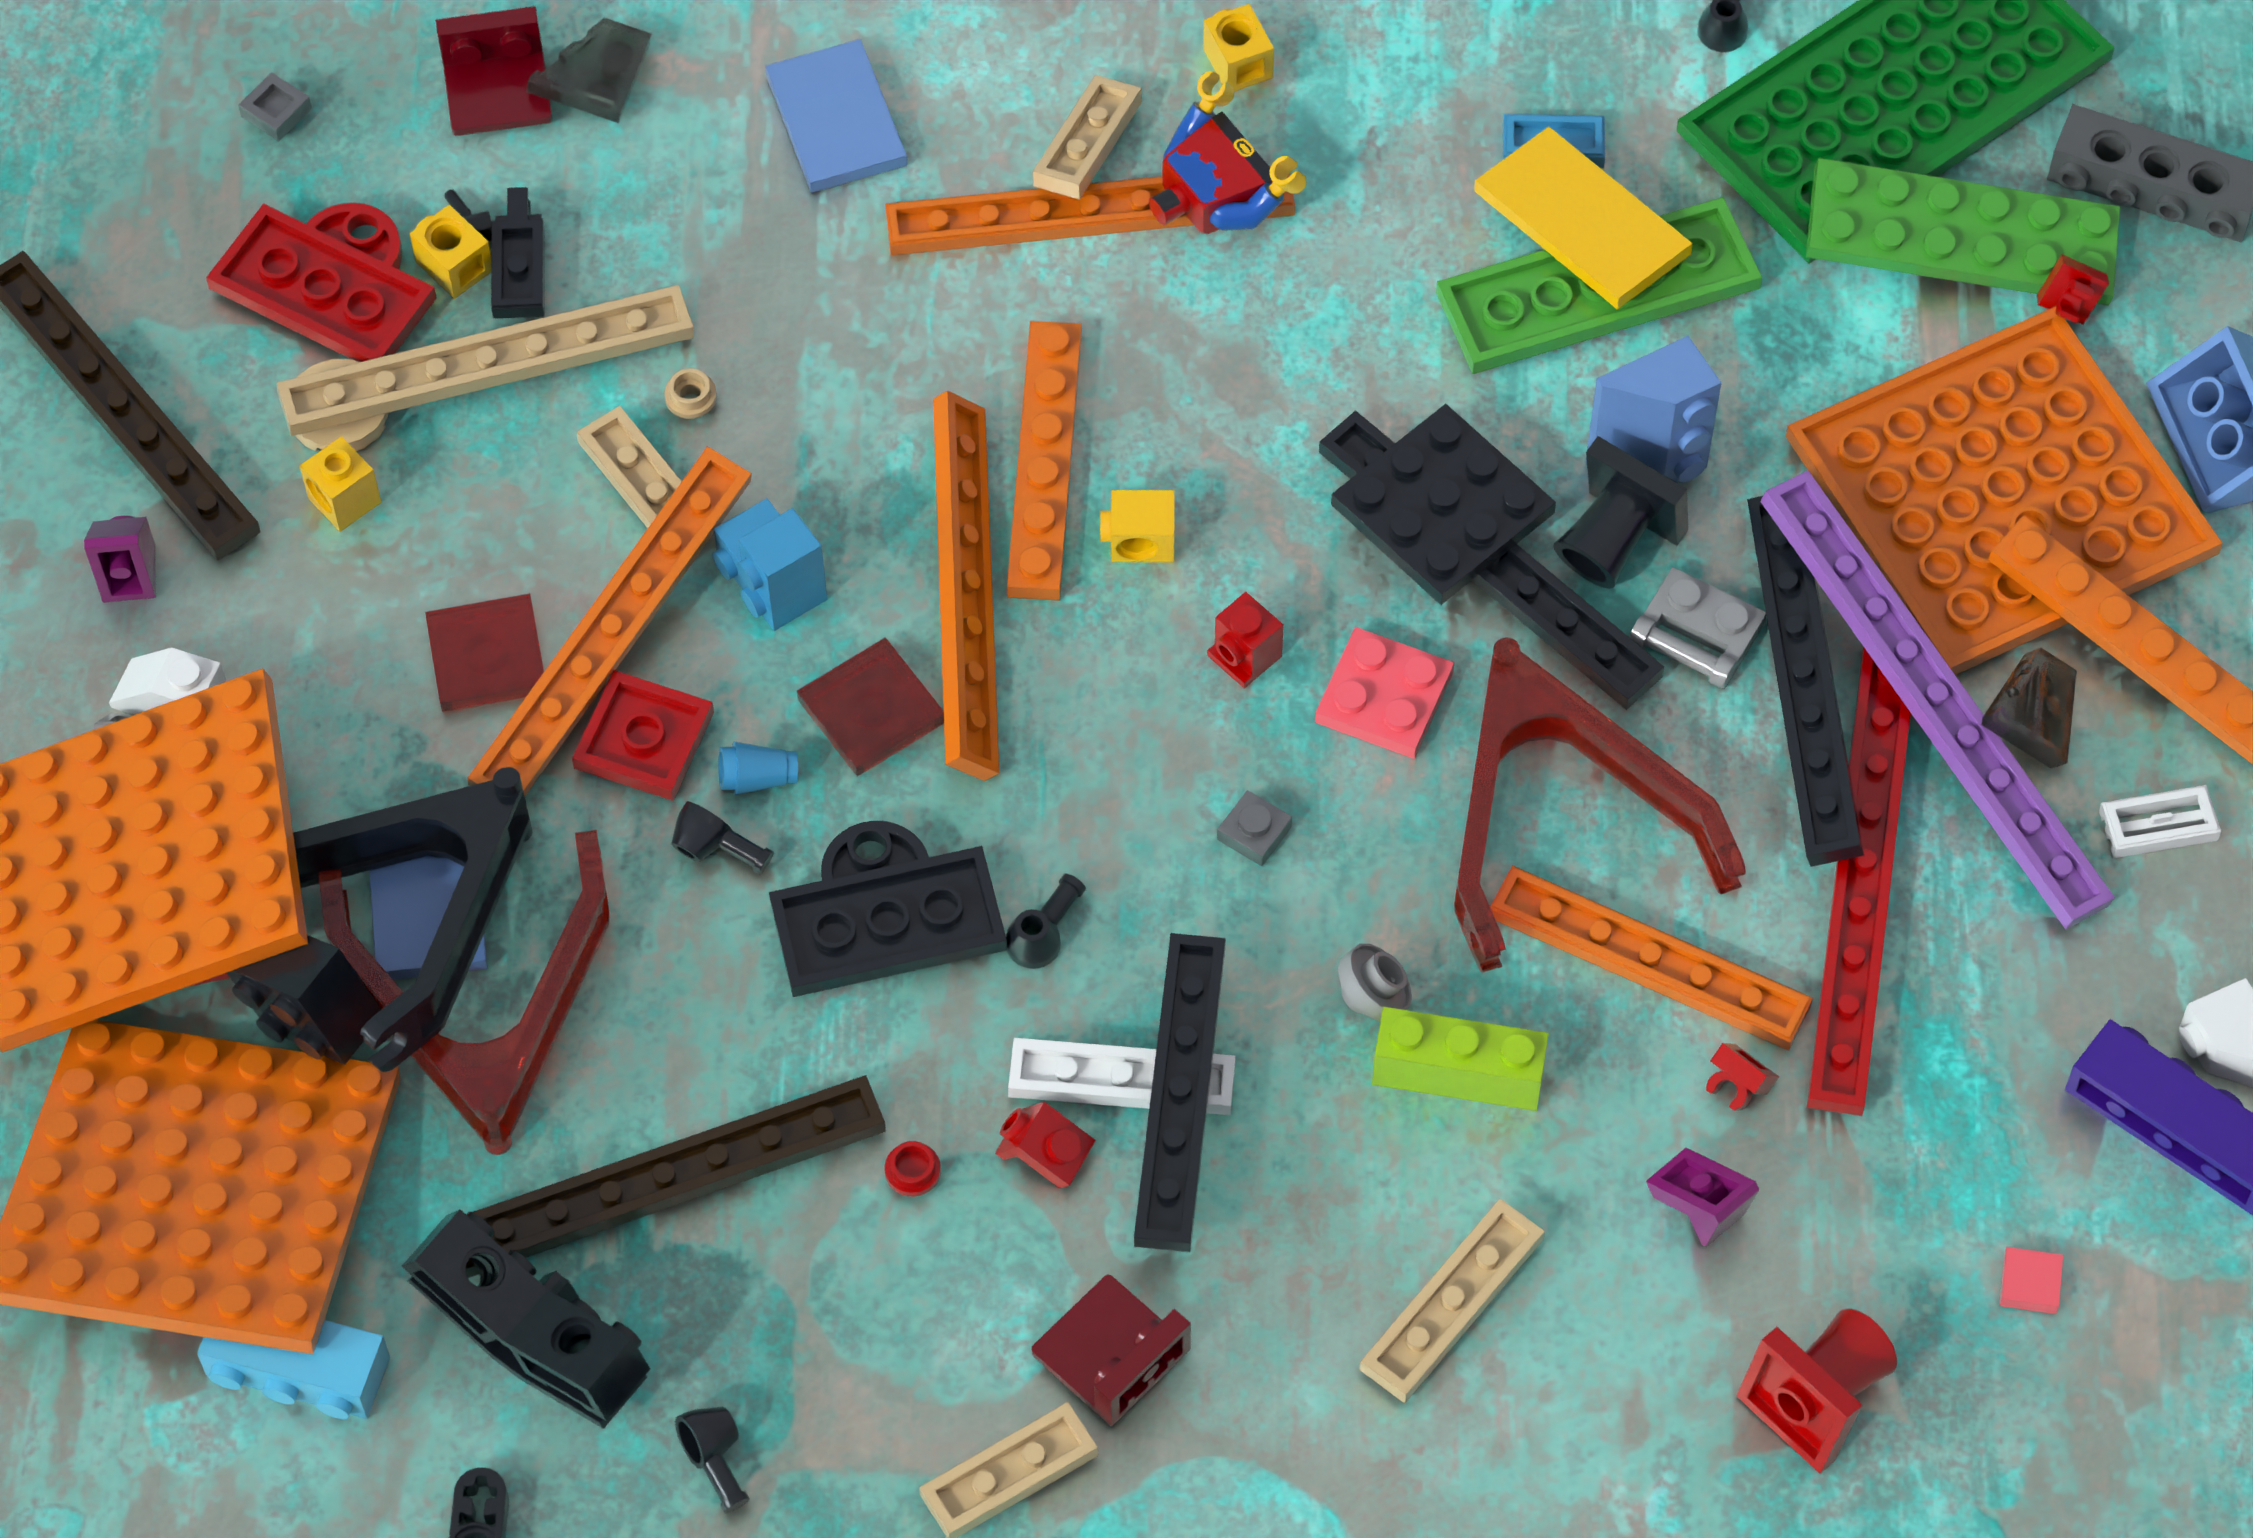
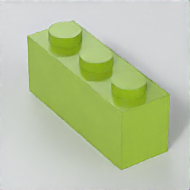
M1383 1007L1374 1055L1372 1085L1537 1111L1549 1033Z

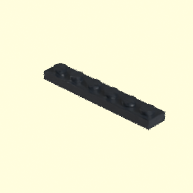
M1170 933L1134 1231V1247L1191 1252L1226 938Z

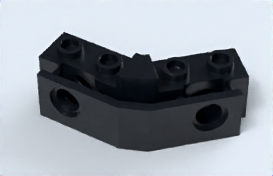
M459 1209L446 1215L401 1266L411 1275L407 1281L492 1359L513 1375L604 1429L647 1378L646 1374L649 1372L650 1367L638 1349L642 1344L639 1337L620 1322L615 1321L612 1326L603 1322L597 1312L579 1298L570 1281L561 1276L557 1271L544 1275L538 1281L534 1277L537 1271L531 1262L514 1250H510L507 1253L492 1239L495 1234L492 1227L477 1214L470 1211L465 1214ZM468 1261L473 1263L479 1270L480 1283L478 1286L471 1283L467 1278L465 1270Z

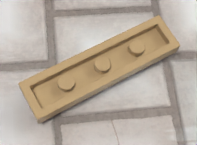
M1499 1199L1360 1361V1371L1405 1404L1544 1240L1545 1231L1502 1199Z

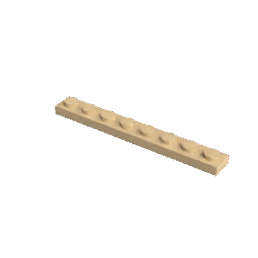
M676 285L276 382L277 391L290 434L295 436L691 339L694 337V327L680 287Z

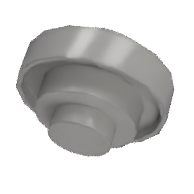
M1360 943L1340 959L1338 973L1342 987V997L1350 1009L1380 1022L1383 1007L1402 1010L1410 1007L1412 993L1404 968L1391 954L1372 944Z

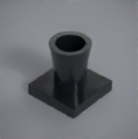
M1597 436L1586 451L1589 493L1595 496L1596 500L1579 520L1554 543L1553 547L1559 558L1574 572L1593 584L1610 589L1615 587L1627 559L1647 528L1677 546L1689 530L1687 489Z

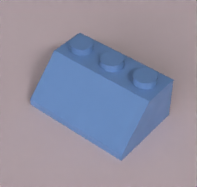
M2227 326L2146 383L2202 511L2207 513L2253 502V336Z
M1689 336L1596 379L1587 450L1597 436L1674 482L1691 481L1707 468L1721 381Z

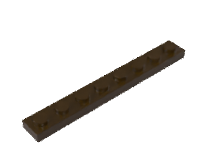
M23 250L1 264V309L217 561L261 533L258 521L25 251Z
M864 1075L479 1209L473 1213L480 1216L492 1227L495 1232L492 1239L507 1253L510 1250H514L527 1258L886 1132L885 1121L868 1078ZM468 1261L465 1270L467 1278L480 1274L478 1268Z

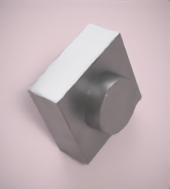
M272 72L238 104L242 118L277 141H280L312 109L308 95Z
M1247 790L1218 827L1217 840L1258 865L1263 866L1291 829L1292 816Z

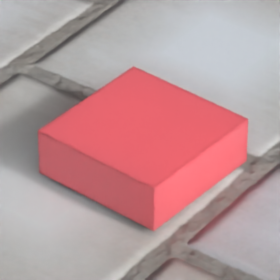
M2006 1247L2003 1259L1999 1306L2057 1314L2060 1302L2063 1255Z

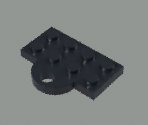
M867 821L845 829L832 840L824 853L821 865L822 881L769 892L770 904L793 997L1007 950V939L983 847L979 846L929 857L925 846L914 833L892 822ZM867 841H875L885 847L884 853L873 860L862 859L855 851L859 845Z

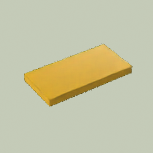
M1549 126L1475 180V192L1617 310L1691 255L1692 242Z

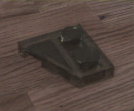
M604 17L587 31V35L582 40L573 41L559 52L558 60L542 73L537 70L531 74L528 80L527 92L619 123L650 46L652 33Z
M2043 648L2025 653L1982 717L1981 725L2051 769L2068 763L2077 670Z

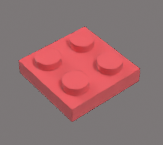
M1355 627L1315 712V723L1415 759L1454 672V662Z

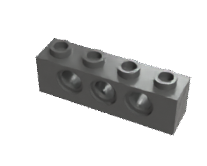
M2072 104L2054 149L2047 180L2059 183L2070 190H2081L2109 199L2114 204L2120 206H2130L2158 215L2169 222H2179L2207 231L2215 237L2229 238L2242 243L2253 214V161Z

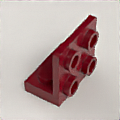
M536 6L435 20L453 135H468L552 122Z
M1105 1275L1032 1345V1356L1112 1427L1191 1350V1323L1176 1309H1173L1163 1320L1160 1319L1112 1275Z

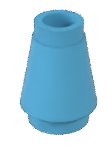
M735 741L732 747H720L718 757L720 789L733 790L734 795L786 784H796L798 781L797 752Z

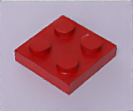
M613 670L572 757L574 769L674 801L714 714L713 702Z

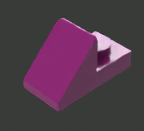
M1684 1148L1646 1180L1653 1198L1688 1215L1701 1244L1705 1247L1711 1244L1746 1213L1759 1191L1756 1181L1688 1148Z

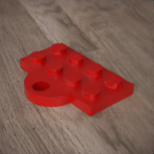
M263 203L206 277L210 290L358 362L395 354L437 299L435 287L399 270L402 261V246L397 227L392 219L378 208L363 203L333 205L314 215L306 224ZM369 225L377 229L373 236L366 239H357L351 236V233L360 226Z

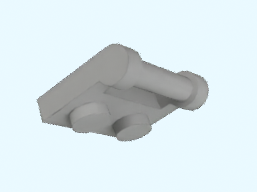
M1672 567L1646 611L1636 621L1629 638L1643 649L1647 646L1709 676V683L1725 689L1765 624L1766 612ZM1662 624L1722 655L1718 658L1658 627Z

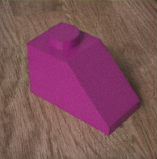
M121 515L110 520L93 521L84 539V549L103 603L156 598L155 542L147 517L135 518Z

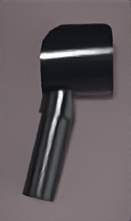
M453 189L448 190L444 195L447 202L488 242H491L492 221L489 212L484 211L472 214L456 191Z

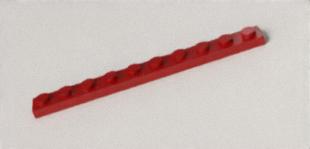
M1864 646L1849 757V770L1864 856L1845 859L1836 863L1807 1108L1858 1116L1863 1115L1865 1108L1911 715L1909 709Z

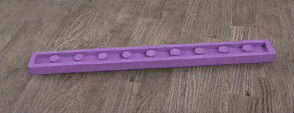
M1807 470L1767 490L1760 501L2065 930L2107 908L2114 900V895L1810 472Z

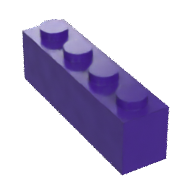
M2109 1019L2072 1067L2065 1091L2253 1215V1113L2246 1109L2242 1102L2231 1092L2224 1089H2216L2196 1076L2194 1070L2184 1061L2178 1058H2169L2149 1045L2147 1039L2137 1030L2131 1027H2122Z

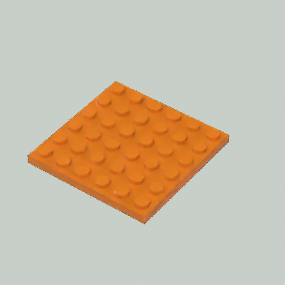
M2056 306L1787 426L1785 437L1807 470L1955 675L2069 623L1988 560L1993 548L2023 515L2128 596L2218 555L2223 544L2063 317L2056 315Z
M263 668L0 764V1051L2 1053L308 944L273 681Z
M93 1020L71 1028L0 1221V1305L314 1354L401 1080L399 1067L397 1066L388 1072H381L372 1063L349 1059L344 1065L324 1055L318 1060L301 1051Z

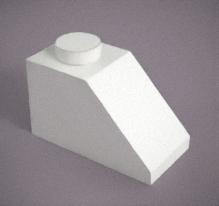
M171 647L132 658L109 704L113 709L136 715L224 683L226 678L220 662Z
M2245 978L2188 1003L2179 1026V1036L2186 1052L2192 1058L2197 1057L2207 1073L2253 1087V988Z

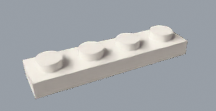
M1014 1038L1008 1094L1011 1098L1149 1109L1156 1049ZM1213 1054L1207 1105L1208 1114L1231 1115L1235 1055Z

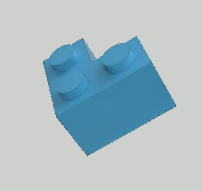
M766 498L714 528L716 551L712 553V557L718 570L726 580L734 577L742 588L741 596L748 610L756 618L762 615L774 631L827 600L822 545L793 508L780 515Z

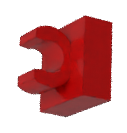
M2061 254L2036 295L2038 305L2048 310L2056 306V315L2084 325L2109 284L2108 275Z
M1722 1043L1710 1060L1722 1071L1716 1072L1709 1078L1706 1090L1711 1094H1717L1725 1082L1732 1081L1737 1087V1095L1729 1107L1734 1111H1740L1749 1104L1752 1093L1768 1094L1780 1076L1738 1045Z

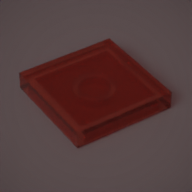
M530 593L425 612L442 712L526 697L544 673Z
M886 637L797 690V698L800 704L856 776H859L944 724L943 709Z

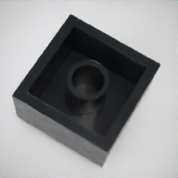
M307 935L308 944L227 972L235 984L232 992L241 1002L255 1011L259 1017L256 1025L264 1034L280 1043L284 1039H288L296 1043L306 1054L318 1060L324 1055L345 1065L363 1043V1036L360 1034L363 1026L382 1010L341 950Z

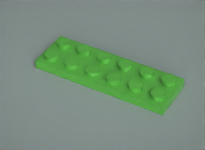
M1818 158L1814 167L1806 257L2038 294L2061 254L2108 275L2109 284L2097 304L2109 305L2114 296L2120 206Z
M1724 197L1660 215L1663 220L1692 242L1691 255L1618 310L1546 250L1437 281L1436 294L1472 374L1760 289L1762 276Z

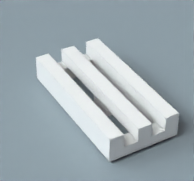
M2207 785L2102 802L2099 809L2101 821L2105 820L2106 823L2105 833L2107 840L2111 839L2112 842L2110 850L2113 859L2218 841L2221 834ZM2198 804L2200 806L2199 810L2175 814L2171 812L2152 815L2151 818L2122 823L2118 819Z

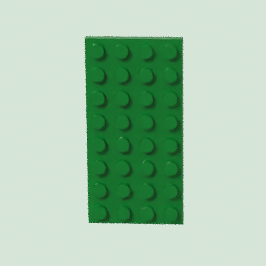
M1858 0L1679 118L1676 131L1810 264L1816 260L1806 257L1814 167L1818 158L1938 177L2112 59L2115 47L2065 0Z

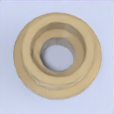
M686 368L676 372L667 383L664 392L668 409L676 416L685 419H694L706 415L714 407L717 399L716 387L712 379L704 372L694 368ZM688 394L698 395V397L692 399L683 398Z

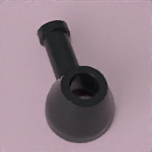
M1713 0L1702 12L1697 32L1700 41L1707 48L1717 52H1730L1736 50L1745 42L1748 32V20L1739 2L1740 0Z
M687 801L677 817L671 845L694 861L701 862L716 849L721 848L753 867V871L761 875L773 857L774 852L767 847L763 849L736 833L718 816L693 802Z
M1063 874L1059 880V886L1040 911L1034 909L1026 910L1011 922L1006 933L1007 953L1016 964L1024 968L1036 969L1050 964L1057 957L1061 946L1057 924L1075 899L1081 897L1086 890L1085 885L1078 878L1071 874ZM1029 926H1037L1041 929L1036 935H1028L1023 932Z
M712 1407L690 1410L677 1416L675 1427L682 1448L689 1460L697 1468L704 1469L722 1502L720 1506L725 1514L730 1513L745 1505L750 1498L746 1491L741 1490L723 1457V1454L739 1437L736 1423L730 1412L725 1407Z

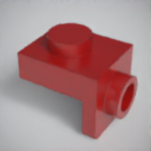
M1044 1101L1024 1109L1018 1108L1009 1115L1001 1127L1000 1135L1004 1138L995 1154L1003 1160L1014 1157L1020 1158L1061 1189L1070 1186L1096 1140Z

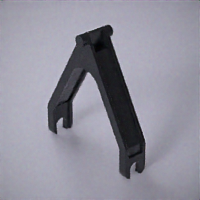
M501 768L494 774L491 781L293 833L301 888L424 856L448 858L464 866L415 983L369 1019L360 1032L363 1036V1042L373 1050L377 1049L395 1034L390 1043L367 1059L381 1072H388L397 1067L445 1027L521 846L532 836L533 831L520 774L514 768Z

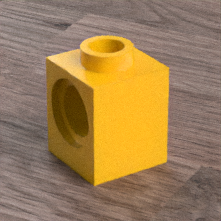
M1250 3L1235 9L1221 10L1212 17L1204 19L1203 50L1215 72L1220 75L1219 80L1222 85L1225 82L1233 86L1235 92L1273 78L1274 47Z
M450 204L435 215H429L422 219L416 228L409 233L415 262L454 299L491 273L489 242Z
M342 436L299 465L308 499L339 532L382 503L374 469Z
M1111 490V510H1101L1100 542H1111V562L1174 563L1175 490Z

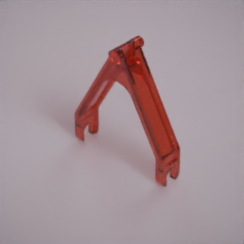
M1508 637L1497 640L1492 654L1454 902L1456 918L1480 972L1484 973L1503 967L1498 956L1501 955V951L1506 950L1500 929L1480 885L1499 764L1511 750L1529 741L1551 739L1573 746L1693 837L1719 894L1741 888L1742 885L1738 877L1746 874L1745 864L1717 801L1522 653L1520 645L1516 640Z
M597 829L575 833L583 890L520 1023L505 1035L483 1043H459L438 1033L411 1055L481 1138L486 1150L493 1155L504 1154L512 1146L511 1136L610 924V912ZM341 869L319 872V885L324 930L330 945L341 950L376 1002L383 1009L401 995L403 991L352 933L347 890H343Z

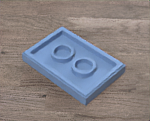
M861 39L765 66L767 80L811 193L907 166L906 152Z
M424 856L369 871L375 970L378 981L418 977L464 866L448 858ZM485 933L468 971L488 969Z

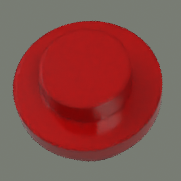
M908 1141L898 1145L889 1153L885 1161L886 1180L890 1187L901 1195L914 1197L926 1194L939 1181L941 1174L939 1157L931 1147L921 1142Z

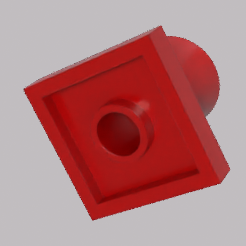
M1854 1309L1839 1311L1822 1335L1805 1352L1782 1330L1776 1327L1761 1340L1736 1397L1821 1474L1836 1460L1862 1407V1404L1854 1396L1895 1371L1897 1367L1896 1351L1884 1330L1869 1316Z

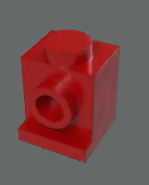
M1244 592L1215 617V644L1207 650V656L1245 689L1282 657L1284 624L1250 594Z

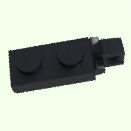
M528 187L507 188V216H495V221H492L491 310L493 319L545 317V227L542 214H531Z

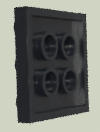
M1446 403L1333 492L1331 497V505L1440 605L1445 603L1555 513L1556 501Z

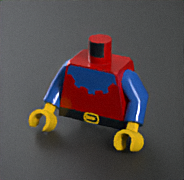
M1213 71L1206 72L1200 77L1197 89L1202 100L1200 103L1193 102L1163 155L1162 185L1165 190L1149 199L1151 211L1161 224L1166 225L1185 214L1198 231L1204 234H1210L1220 229L1250 230L1256 228L1284 200L1283 193L1285 191L1297 194L1304 190L1307 182L1306 176L1299 171L1293 172L1288 177L1298 166V163L1291 157L1281 156L1277 158L1270 168L1223 111L1215 115L1213 112L1215 106L1223 107L1233 100L1234 89L1232 85L1225 82L1219 92L1212 96V89L1218 83L1220 76Z

